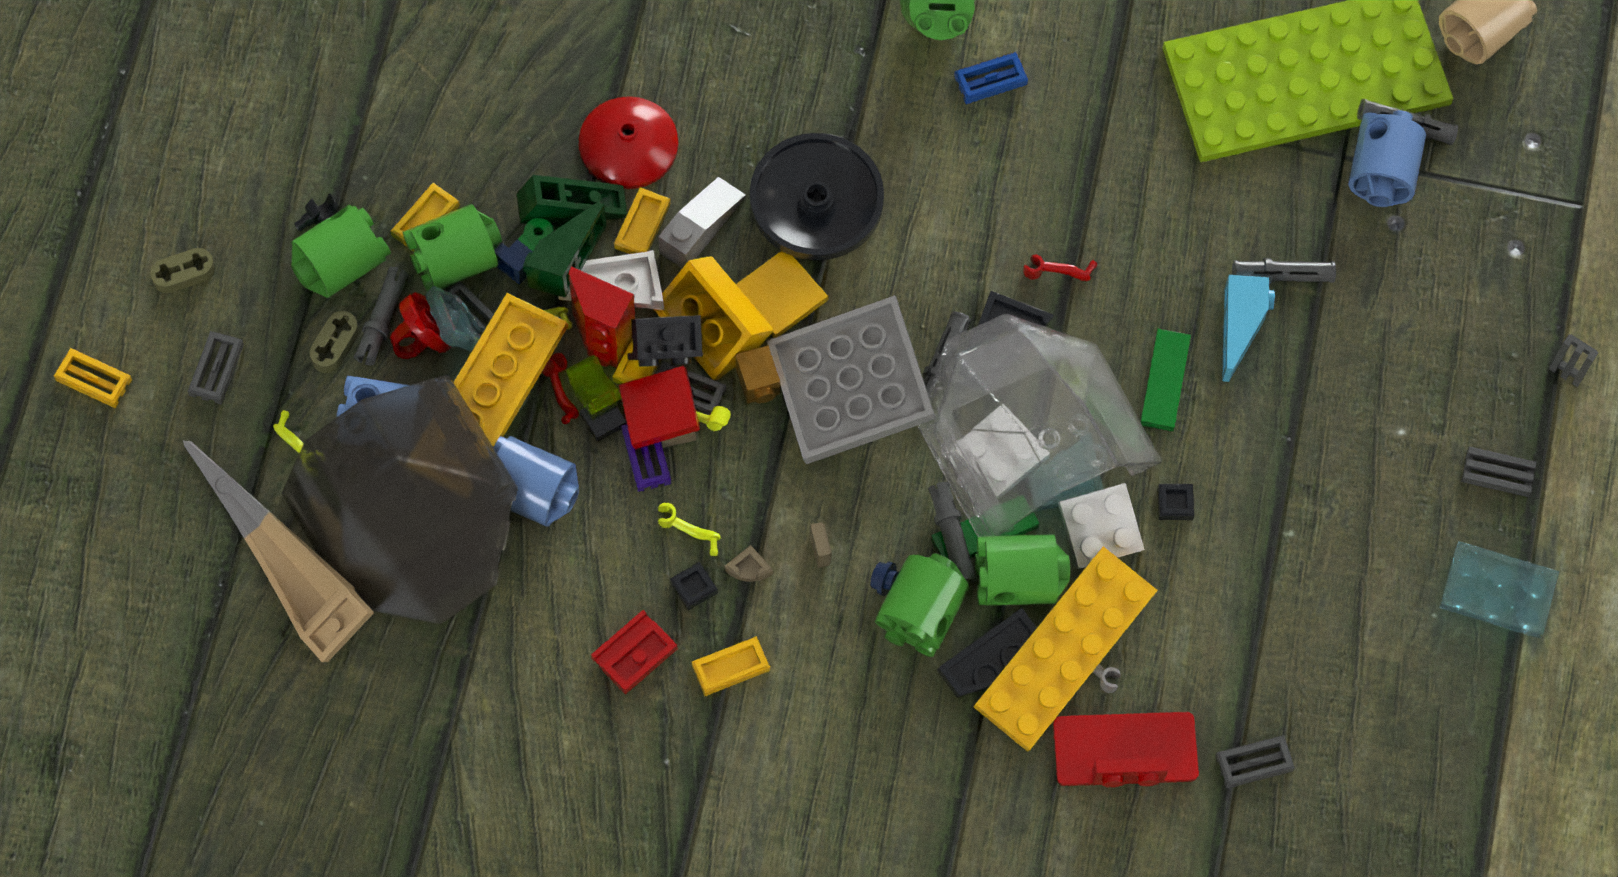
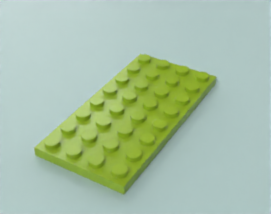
M1347 0L1165 41L1162 47L1200 163L1360 126L1362 119H1357V111L1362 99H1368V101L1411 113L1449 106L1453 102L1450 87L1418 0Z

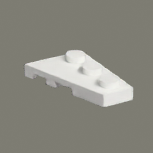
M654 251L587 260L581 271L633 293L635 307L664 310V301ZM569 291L566 298L560 296L558 298L559 300L571 301V293Z

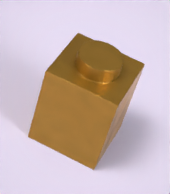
M768 345L736 354L735 368L747 404L755 401L756 403H766L780 395V379Z

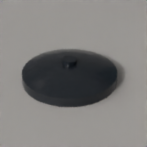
M801 134L780 142L763 156L751 179L750 208L759 231L773 246L786 254L801 259L829 260L854 251L873 234L883 211V181L873 160L856 144L831 134Z

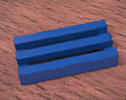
M1016 52L957 70L954 73V78L959 83L960 92L964 95L965 104L1013 90L1028 83V78ZM1012 64L1014 65L1013 68L998 73H990L985 75V77L966 82V79L981 75Z

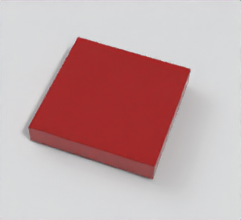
M684 365L619 385L631 444L634 449L700 430L688 373Z

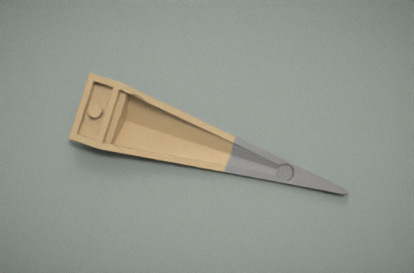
M183 440L185 448L221 500L262 567L299 637L321 662H329L374 612L355 592L353 585L194 443Z

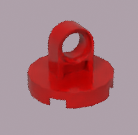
M414 292L400 302L399 308L404 321L390 336L394 353L402 359L413 358L428 346L439 353H446L458 341L457 333L449 319L442 322L435 314L440 308L426 296ZM404 338H415V341L408 346L399 345L400 341Z

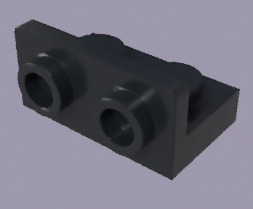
M701 315L631 319L633 353H627L628 360H638L639 367L659 366V359L671 358V365L691 364V357L703 356Z

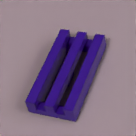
M622 425L621 430L637 491H645L644 488L651 487V489L657 488L659 484L670 485L671 478L661 442L655 443L654 448L662 475L655 476L648 446L640 449L648 478L642 479L635 449L631 444L628 425Z

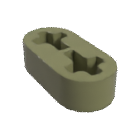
M194 248L157 261L151 268L150 276L154 287L158 291L173 293L210 279L215 271V263L209 251L203 248ZM200 259L204 269L197 271V268L194 267V261ZM168 270L171 280L165 282L162 278V272Z
M338 311L328 318L310 348L311 363L317 371L331 373L341 365L359 334L358 323L353 314L347 311ZM345 322L348 323L350 331L343 330L339 337L336 338L338 335L336 325L343 326ZM332 345V359L326 358L322 362L319 353L325 354Z

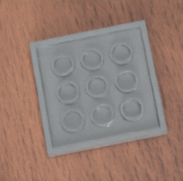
M895 295L767 341L801 454L806 464L936 419Z

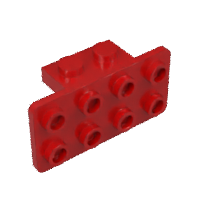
M1190 712L1058 716L1054 719L1057 782L1061 786L1103 785L1104 787H1119L1124 784L1154 786L1159 783L1193 782L1198 778L1195 721L1193 714Z

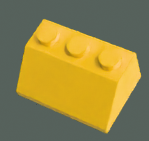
M712 256L689 260L662 293L664 310L654 309L659 317L701 315L703 356L694 358L714 381L735 368L736 354L760 348L774 331L773 327Z

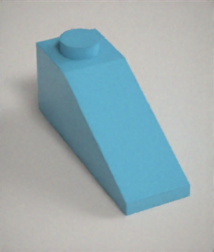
M1228 275L1224 288L1222 381H1230L1264 323L1268 310H1273L1275 291L1269 290V277Z

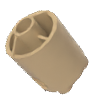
M1456 0L1440 14L1439 27L1445 44L1452 53L1460 56L1467 62L1483 64L1506 45L1520 30L1526 28L1532 22V16L1537 13V7L1532 0Z

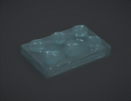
M1458 541L1439 608L1541 638L1545 630L1559 571Z

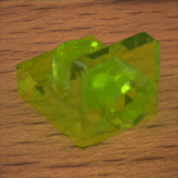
M595 355L582 360L566 370L575 396L591 415L621 399L618 388L605 375L599 359Z

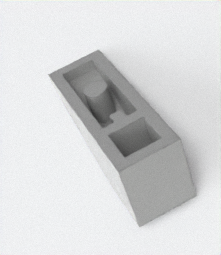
M720 177L716 178L685 205L658 236L659 253L680 268H683L689 260L696 259L745 199V194Z

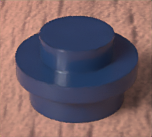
M889 561L886 564L879 562L876 565L871 576L870 586L877 590L879 595L886 596L889 593L899 573L896 564Z

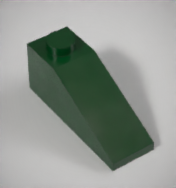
M533 174L516 193L520 223L527 224V222L535 218H543L549 221L552 226L564 225L597 202L604 203L606 220L625 218L628 214L624 187L622 185Z
M595 203L541 239L533 253L527 254L523 270L527 274L529 288L566 298L570 291V268L574 267L582 270L607 226L604 203Z

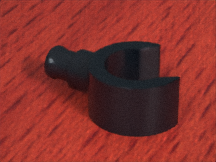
M330 193L326 201L319 207L312 198L305 206L306 213L294 225L302 232L307 226L318 225L339 212L340 207Z

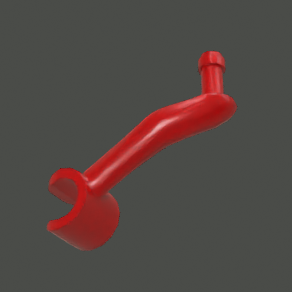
M1035 254L1031 256L1030 260L1038 268L1032 269L1024 265L1023 273L1029 279H1037L1042 275L1043 271L1069 275L1087 282L1090 281V273L1097 267L1098 263L1094 260L1090 261L1088 267L1083 271L1070 264L1046 262L1040 255Z
M555 353L551 355L542 373L550 377L556 401L566 413L561 419V422L566 425L571 419L579 417V411L566 396L559 378V373L567 368V360L562 353Z

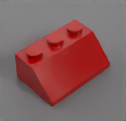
M571 267L569 270L572 314L587 355L601 366L607 367L611 365L617 368L632 339L631 319H635L634 294Z

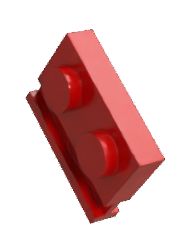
M642 610L591 654V659L602 668V671L626 695L677 651L678 646Z

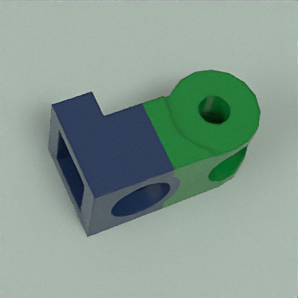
M543 218L532 219L524 227V234L509 248L501 243L494 250L498 262L497 268L519 285L527 277L526 272L523 270L527 254L533 253L538 242L553 232L550 222Z

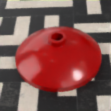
M639 97L614 98L597 106L583 122L579 133L580 156L587 170L602 183L622 185L624 189L642 188L658 181L672 167L678 152L677 129L669 114L654 102ZM630 129L634 133L631 135H624L622 132L624 130Z

